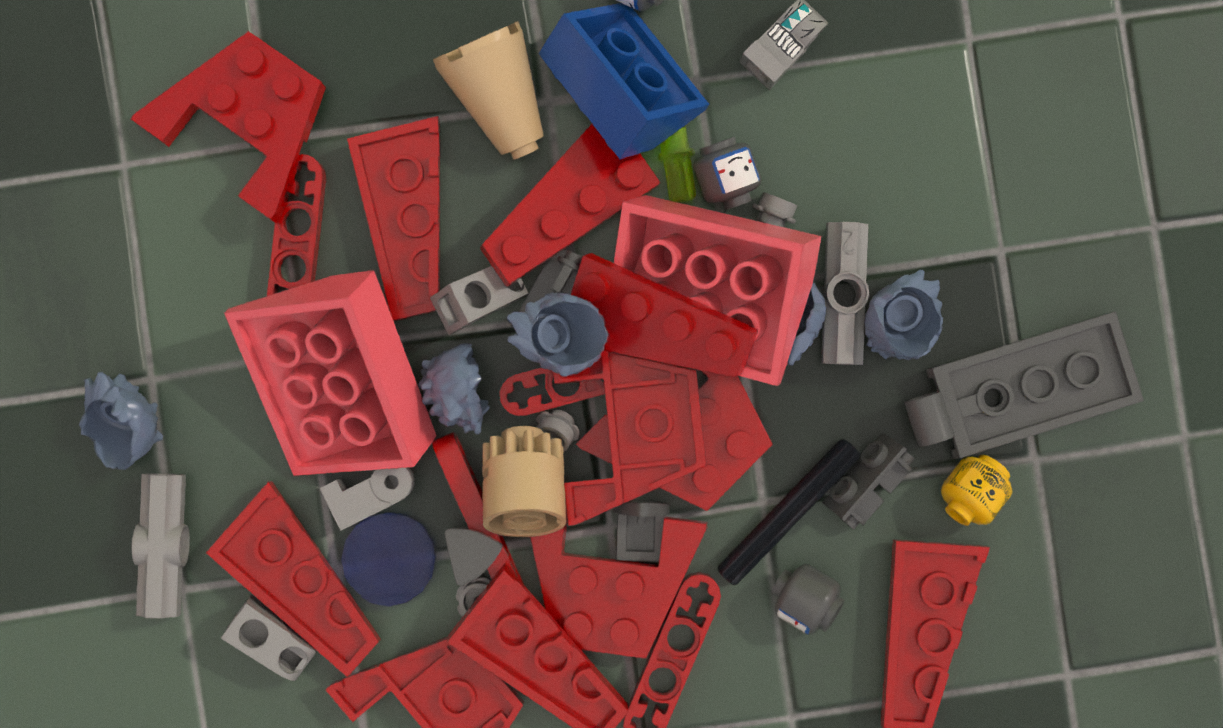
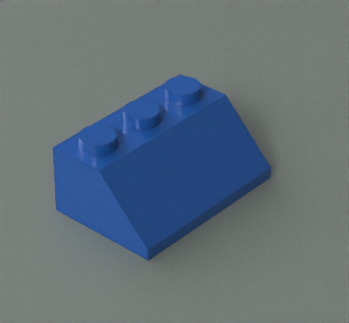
M623 3L564 13L538 53L551 69L555 78L561 82L578 104L582 113L588 117L605 139L608 147L615 152L619 159L654 149L703 113L710 105L636 11Z

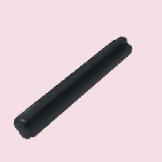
M845 439L839 440L718 566L721 576L730 584L737 585L859 459L860 453L849 441Z

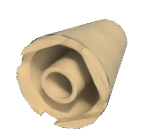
M518 21L433 59L436 70L501 155L510 152L513 160L539 149L536 140L544 135L523 30Z

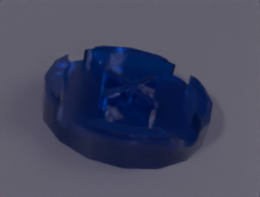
M390 511L372 515L358 524L345 541L341 560L346 580L362 598L373 604L393 606L407 603L425 589L434 574L437 557L433 539L423 524L409 515Z

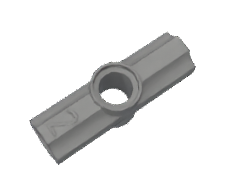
M859 222L826 223L824 285L821 290V294L825 298L826 315L822 325L821 364L863 365L865 304L868 302L869 288L866 283L868 224ZM840 281L848 282L855 290V301L849 307L839 305L834 299V287Z
M142 474L140 523L136 525L132 537V558L134 564L138 565L136 616L144 618H169L181 615L182 567L187 563L190 548L189 528L184 524L186 475Z

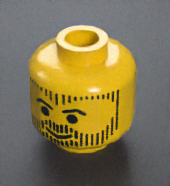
M979 455L978 458L973 456L963 458L941 487L942 497L948 504L945 511L952 519L965 526H968L971 522L979 525L990 524L1012 495V486L1009 482L1010 473L1001 463L987 455Z

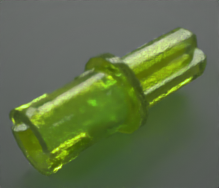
M685 125L660 143L661 153L658 154V160L664 162L669 200L678 203L689 202L696 197L691 157L695 155V150L689 147Z

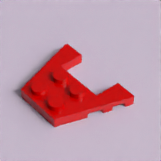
M248 31L134 113L131 120L170 147L194 113L200 109L264 154L266 159L239 193L238 197L277 224L284 210V207L281 205L288 185L292 186L297 172L295 165L302 144L308 141L326 87L319 79Z
M603 350L598 361L578 374L563 377L553 372L554 384L604 380L613 466V478L564 483L568 526L580 524L707 466L696 370Z
M700 370L707 377L706 382L699 388L707 466L659 488L708 511L773 444L739 377ZM605 414L576 445L580 449L612 464L608 417Z
M566 508V525L562 529L550 534L530 537L545 609L581 650L646 659L707 530L708 522L665 517L659 565L565 553L568 520Z
M448 637L337 680L325 689L352 722L391 691L422 728H510L524 704L522 698L511 685L449 644Z

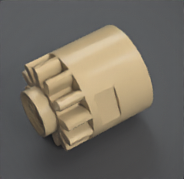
M516 426L504 430L501 437L491 436L489 443L482 444L484 528L492 533L510 537L541 536L562 529L566 525L562 440L560 438L551 439L550 433H544L536 427Z

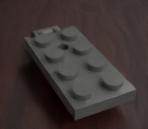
M1114 311L926 369L928 379H934L937 391L909 399L904 403L918 447L936 444L952 438L955 448L950 449L953 459H958L1144 401L1117 313ZM989 389H996L1000 393V402L994 407L988 406L984 400V395Z

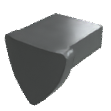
M633 499L613 508V512L618 514L616 560L659 562L665 515H669L670 504L655 500Z
M468 526L448 528L445 531L455 581L459 586L471 582L484 573L502 550V543L480 531L469 529Z

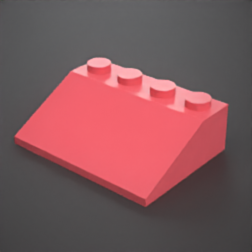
M644 195L623 201L614 263L758 329L743 373L739 376L778 386L781 384L813 284L822 236Z
M374 270L332 275L229 308L224 313L293 476L414 467L436 438V432L426 406L422 402V395Z

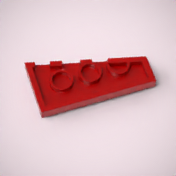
M439 116L347 138L390 314L394 322L436 311L430 297L440 291Z
M591 124L481 245L480 250L505 286L508 287L621 212L623 201L644 196L657 188L661 182L641 154L619 159L615 152L608 147L598 130Z
M593 253L583 255L570 294L589 301L598 308L599 314L604 317V326L609 334L607 342L604 344V351L737 377L743 373L758 333V329Z
M272 481L268 482L206 552L207 555L346 677L354 671L381 640Z
M893 539L881 712L882 728L933 727L949 677L947 672L954 651L958 649L963 634L961 629L969 604L972 605L978 587L976 582L982 563L986 562L990 547L984 545Z
M505 563L448 636L449 644L572 728H616L629 712L628 703Z

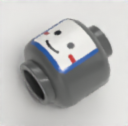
M735 137L699 149L701 156L694 161L693 169L705 201L708 203L723 202L725 210L752 201L749 192L756 189L762 180L752 149L747 143H737Z
M809 564L799 566L793 573L785 569L771 591L773 595L778 597L775 604L776 615L807 635H812L819 629L827 632L845 602L844 599L839 597L841 589L839 583Z

